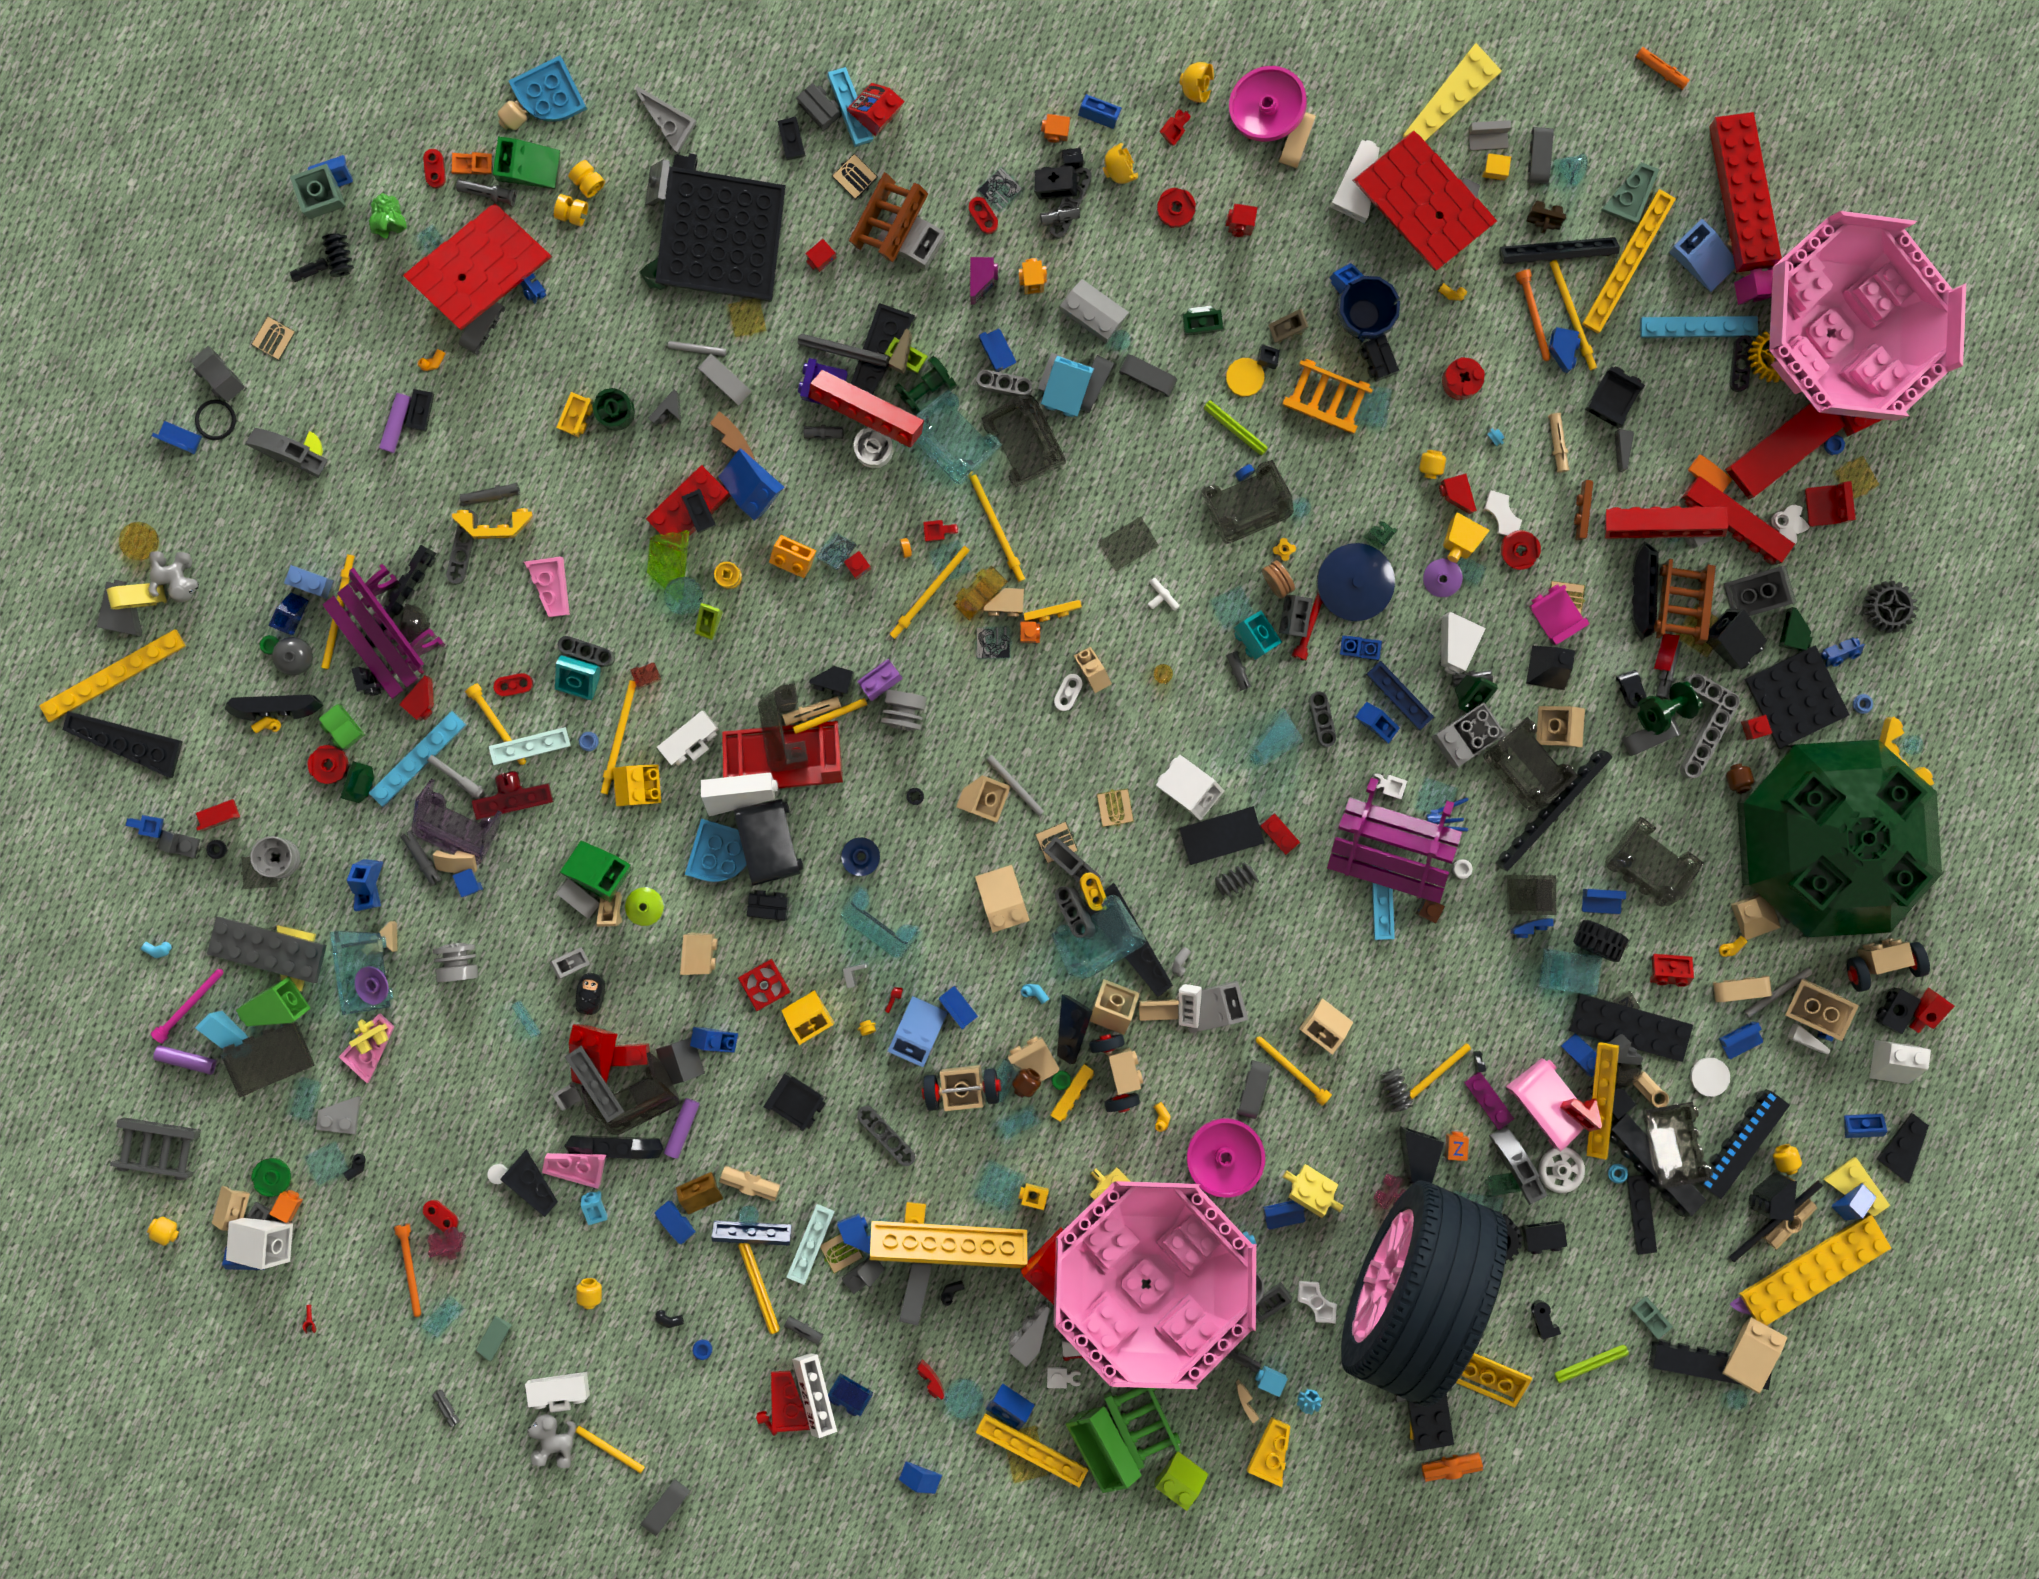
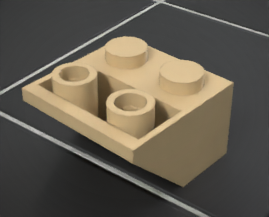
M1322 998L1300 1026L1299 1030L1333 1055L1345 1039L1353 1021Z

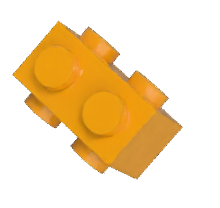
M1036 258L1025 260V262H1022V269H1019L1020 286L1024 285V294L1044 292V283H1047L1046 266H1042V261H1037Z
M780 535L773 546L769 563L805 578L812 566L816 550Z

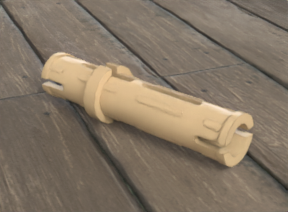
M1553 413L1548 415L1554 447L1552 454L1555 456L1557 473L1569 471L1568 449L1565 446L1561 413Z
M838 696L804 708L802 706L798 707V710L782 714L785 725L788 726L802 720L805 722L813 716L841 708ZM828 704L830 705V706H827V707H824V708H821V709H818V710H815V711H814V709L820 708V707L825 706V705H828ZM810 711V712L807 713V714H804V715H801V716H798V717H794V716H796V715H799V714H802V713H805V712Z

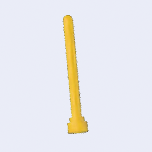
M476 683L469 687L465 693L469 698L478 703L504 742L512 741L482 697V688L479 684ZM523 758L517 760L520 765H524L526 760Z
M1260 1036L1256 1038V1043L1315 1094L1314 1097L1321 1106L1330 1099L1332 1094L1327 1089L1318 1088Z

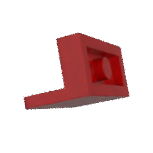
M234 799L197 812L196 816L200 826L196 827L197 831H206L240 818Z

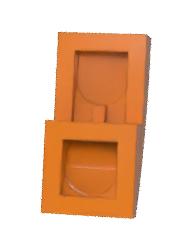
M472 152V154L452 153V174H491L492 154Z
M1698 455L1688 469L1695 478L1701 476L1722 492L1732 481L1723 470L1702 455Z

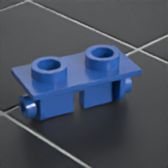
M532 273L520 285L524 289L523 294L526 299L532 300L536 304L538 297L543 299L546 296V290L538 280L531 283V280L536 277Z
M1852 637L1839 644L1842 650H1839L1837 645H1833L1823 649V652L1820 654L1823 660L1827 659L1826 667L1831 665L1836 667L1843 663L1845 659L1859 657L1865 644L1860 645L1859 639Z

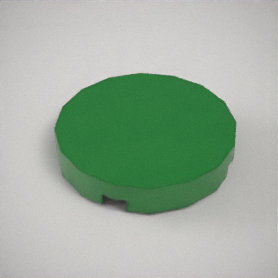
M267 1158L257 1163L254 1167L251 1180L259 1194L266 1197H275L286 1191L290 1186L291 1171L288 1165L281 1159Z

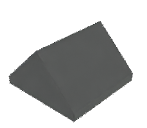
M691 1037L656 1049L668 1086L705 1074L697 1048L690 1046Z

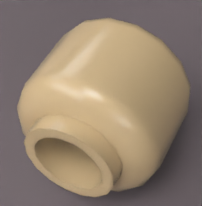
M507 101L498 111L500 119L498 122L506 130L508 128L517 130L527 120V111L518 101Z

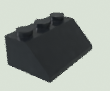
M1777 1172L1772 1173L1753 1189V1194H1750L1749 1205L1751 1209L1770 1219L1793 1221L1797 1181Z

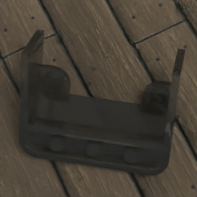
M651 1052L646 1053L649 1066L645 1070L647 1078L617 1093L612 1091L624 1112L608 1123L584 1086H581L586 1111L613 1135L622 1134L676 1107L680 1102L678 1093L664 1065Z

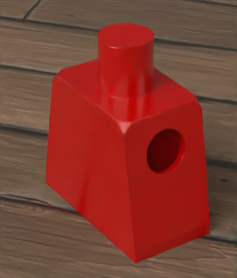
M1928 987L1920 998L1921 1002L1913 1014L1916 1018L1909 1027L1917 1033H1920L1926 1025L1934 1029L1955 1006Z

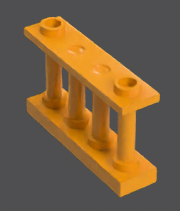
M1301 360L1299 366L1304 369L1294 393L1289 398L1285 397L1282 405L1354 435L1358 427L1354 425V418L1364 394H1371L1373 389L1369 388L1370 384L1363 381L1356 383L1315 366L1316 362L1312 360ZM1313 371L1322 376L1311 402L1305 405L1300 403V396L1310 372ZM1330 378L1340 383L1329 410L1323 412L1318 410V403ZM1348 385L1358 391L1347 417H1344L1342 420L1336 417V411Z

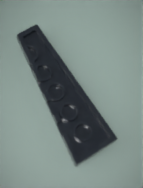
M879 303L863 349L885 355L894 337L900 340L906 329L909 330L915 315ZM859 360L851 384L873 395L887 371L889 363L886 367Z
M420 545L408 564L410 566L409 572L401 576L398 581L400 582L399 589L392 591L388 600L390 604L383 607L391 619L402 612L404 608L402 604L406 599L409 600L415 591L413 590L414 586L422 582L427 567H431L435 563V555L437 553ZM383 623L379 625L383 632L387 629ZM366 634L365 638L372 648H377Z
M67 711L62 729L169 778L174 776L183 743L181 740Z
M1112 883L1104 890L1107 904L1102 910H1092L1088 905H1085V907L1154 994L1159 997L1172 987L1173 984L1115 883ZM1095 897L1093 902H1097L1098 897Z

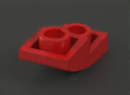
M922 1359L917 1365L918 1374L923 1379L927 1380L928 1378L930 1380L927 1383L929 1394L934 1398L939 1397L942 1400L945 1392L941 1381L934 1370Z

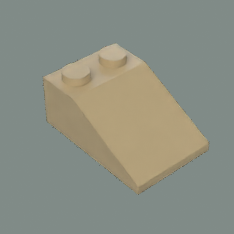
M1012 865L975 876L992 933L1030 921Z
M691 932L683 935L680 975L710 974L712 970H715L716 958H713V950H717L718 939H714L715 934Z
M1802 979L1785 1016L1842 1041L1859 1005L1821 986Z
M1751 1317L1743 1324L1722 1374L1760 1394L1781 1355L1787 1337Z

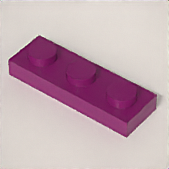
M1477 1072L1464 1082L1498 1130L1514 1120L1512 1114L1481 1072Z

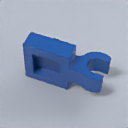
M142 815L141 820L127 818L126 826L139 828V835L160 838L164 819Z

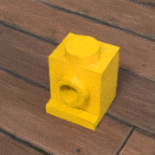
M1026 1183L1025 1188L1021 1187L1018 1198L1022 1199L1021 1205L1044 1210L1049 1189ZM1030 1192H1035L1037 1196L1032 1199L1029 1197Z

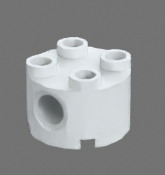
M869 427L860 430L853 443L854 452L859 462L872 469L881 468L891 460L894 452L891 438Z

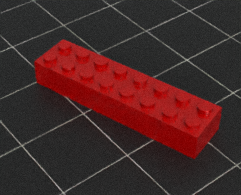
M1754 112L1715 117L1709 128L1736 273L1759 268H1771L1782 259Z

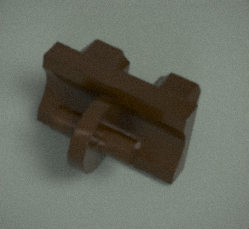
M1537 200L1534 206H1532L1526 222L1541 227L1540 233L1545 234L1547 229L1560 230L1562 223L1566 219V214L1563 213L1562 206L1555 205L1551 210L1545 209L1544 202Z

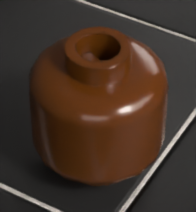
M1741 763L1732 765L1730 767L1731 770L1726 773L1730 790L1736 791L1737 794L1750 791L1755 783L1751 768L1742 766Z
M1031 1068L1022 1069L1012 1081L1014 1093L1021 1098L1032 1097L1041 1086L1040 1075Z

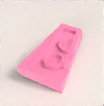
M563 557L525 561L526 568L529 569L532 576L531 579L538 589L539 597L548 617L570 615Z
M380 1013L372 1020L374 1026L370 1027V1030L385 1023L388 1027L385 1032L389 1039L395 1026ZM372 1037L368 1039L372 1050L361 1055L356 1046L351 1047L349 1045L339 1058L361 1079L369 1083L388 1041L377 1045Z
M547 1153L542 1173L598 1189L601 1184L606 1155Z

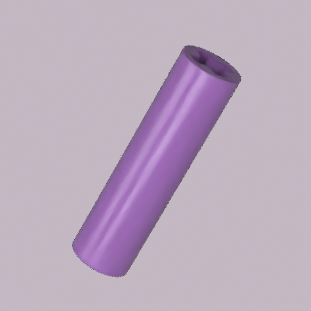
M396 393L379 449L390 451L391 453L395 452L411 397Z
M161 1045L156 1047L153 1059L156 1061L209 1075L214 1073L217 1062L215 1059Z
M685 1098L664 1154L667 1156L679 1158L700 1105L699 1102Z

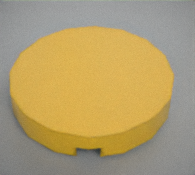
M1240 358L1229 366L1226 373V382L1228 388L1234 394L1240 397L1252 396L1262 388L1265 373L1262 366L1258 365L1256 360Z

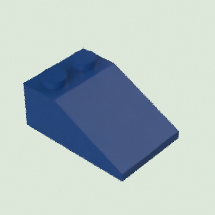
M741 448L718 476L740 509L754 521L767 511L785 488Z

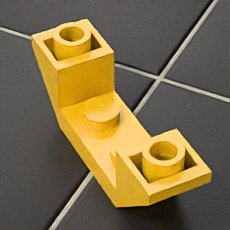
M525 508L516 509V512H512L513 528L502 524L497 525V528H489V525H478L474 529L473 514L469 513L468 510H457V513H452V518L474 539L514 538L533 518V514Z
M1895 716L1888 717L1884 720L1879 741L1902 760L1899 755V748L1895 743H1892V740L1904 734L1903 725ZM1917 767L1913 770L1930 786L1935 784L1932 780L1931 772L1925 767Z

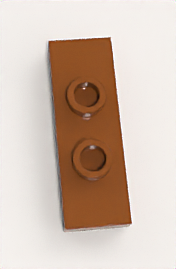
M1593 480L1582 482L1581 494H1578L1576 499L1579 512L1575 514L1574 525H1577L1575 540H1584L1588 535Z

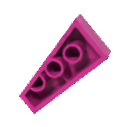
M1773 267L1768 268L1767 271H1762V268L1751 270L1749 275L1734 282L1738 305L1745 304L1752 299L1754 302H1758L1772 297Z

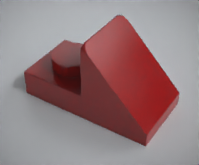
M1573 1098L1563 1101L1560 1106L1562 1110L1587 1131L1601 1129L1602 1123L1595 1098L1584 1103Z

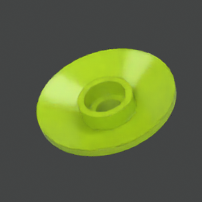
M647 887L632 891L625 902L627 917L639 926H649L656 923L662 916L664 909L661 896L655 890ZM642 903L646 904L647 906L646 910L644 911L640 909V905Z

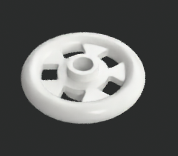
M1566 1147L1560 1152L1552 1148L1542 1156L1538 1172L1546 1188L1556 1193H1568L1575 1190L1583 1181L1585 1165L1581 1156L1575 1150ZM1560 1154L1562 1160L1554 1163L1552 1157ZM1570 1157L1575 1161L1572 1167L1567 1162ZM1546 1167H1552V1175H1547ZM1565 1167V1172L1560 1174L1559 1169ZM1572 1172L1576 1173L1573 1181L1568 1179ZM1557 1178V1179L1563 1180V1184H1562V1185H1556V1184H1554V1183H1555V1179Z

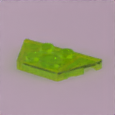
M688 530L679 533H667L666 535H654L650 538L647 573L678 601L683 598L689 540Z

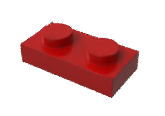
M1275 813L1260 825L1285 855L1300 843Z

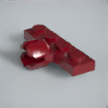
M510 771L495 777L498 790L496 795L472 800L476 820L552 803L554 800L549 783L523 788L518 773Z

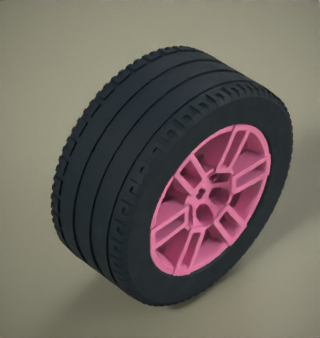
M1424 1180L1413 1183L1395 1202L1383 1221L1357 1278L1342 1333L1341 1361L1344 1371L1355 1378L1421 1406L1430 1407L1440 1401L1455 1385L1471 1360L1496 1302L1507 1255V1225L1503 1216L1491 1208L1452 1193L1433 1183Z

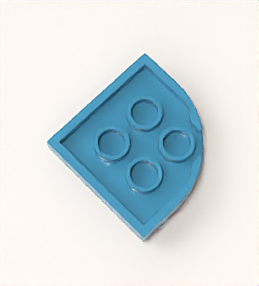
M561 55L509 80L523 108L540 120L550 122L562 121L587 110Z
M701 819L685 875L710 882L725 881L735 877L747 866L738 829Z

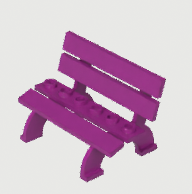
M381 564L379 565L381 570L365 583L356 570L352 568L348 576L351 582L337 592L349 610L345 611L335 596H332L322 605L391 699L404 691L394 676L397 674L406 688L418 679L414 672L417 670L421 674L425 672L422 669L424 663L419 656L434 649L439 644L443 647L445 643L429 628L409 644L376 599L377 595L399 584L398 579L391 574V580L378 585L390 573ZM359 591L362 594L363 598H361L360 600L358 596L355 594V592L357 593ZM371 607L373 609V611L375 612L373 614V617L369 613L367 608ZM352 615L355 617V619L364 629L366 634L378 648L380 653L392 667L391 671L388 670L386 665L383 663V661L374 651L372 646L360 632L358 627L352 621V619L350 618ZM381 623L387 628L384 632L379 626ZM429 637L434 639L427 644H423ZM395 639L399 645L395 648L390 640ZM407 655L408 658L404 660L402 656Z
M1371 778L1366 792L1370 793L1367 803L1349 798L1338 827L1340 830L1353 833L1354 841L1351 842L1335 837L1327 869L1440 904L1444 892L1442 887L1446 885L1449 872L1430 865L1432 858L1451 864L1453 862L1462 832L1445 827L1444 823L1446 816L1450 817L1454 802H1446L1439 825L1372 805L1378 780ZM1363 836L1427 856L1426 864L1358 844L1359 838Z

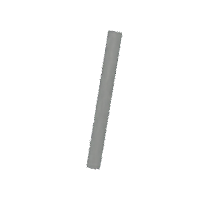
M992 755L986 759L1038 816L1044 812Z
M1806 968L1773 991L1772 996L1764 997L1744 1011L1745 1014L1750 1018L1799 984L1802 979L1812 975L1813 972L1810 968Z

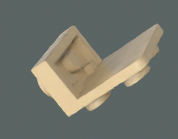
M1035 1036L1029 1039L1024 1047L1017 1046L1009 1051L1008 1059L1013 1064L1017 1073L1022 1069L1031 1068L1040 1075V1080L1043 1081L1059 1072V1067L1042 1036L1040 1038Z

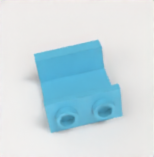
M1057 356L1041 404L1045 405L1044 407L1054 411L1057 409L1063 411V414L1066 416H1078L1094 368Z

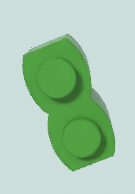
M336 704L319 718L321 728L326 733H331L333 736L332 742L339 749L347 750L365 736L363 731L340 704Z

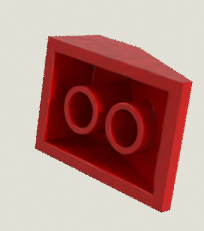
M573 1024L569 1039V1053L582 1045L607 1084L618 1034L589 1025ZM571 1068L572 1082L582 1085L577 1075Z

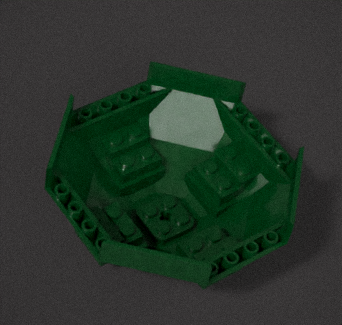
M1879 740L1789 745L1792 749L1744 803H1737L1742 885H1749L1797 927L1803 933L1800 937L1891 933L1942 875L1937 791ZM1867 834H1868V837H1867L1868 843H1867V842H1864V840H1863L1864 835H1867Z

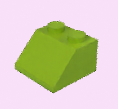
M1178 1451L1156 1478L1154 1484L1156 1489L1188 1511L1199 1496L1209 1474Z

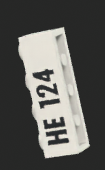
M809 1353L792 1359L811 1435L821 1438L837 1432L818 1355Z

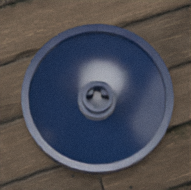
M1351 543L1336 548L1326 556L1318 570L1317 591L1320 600L1330 613L1343 620L1362 621L1378 615L1389 604L1394 593L1395 576L1389 560L1381 551L1367 544Z

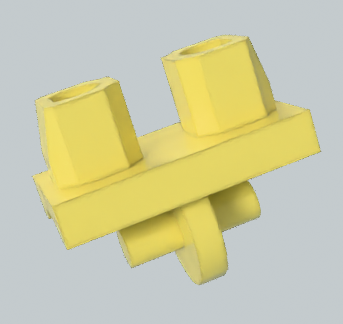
M361 1019L358 1021L359 1027L354 1032L356 1035L362 1032L363 1035L350 1041L349 1044L351 1047L356 1046L361 1055L372 1050L368 1039L373 1037L377 1045L389 1040L385 1032L388 1027L384 1023L370 1030V1027L374 1026L373 1021L371 1020L366 1023Z

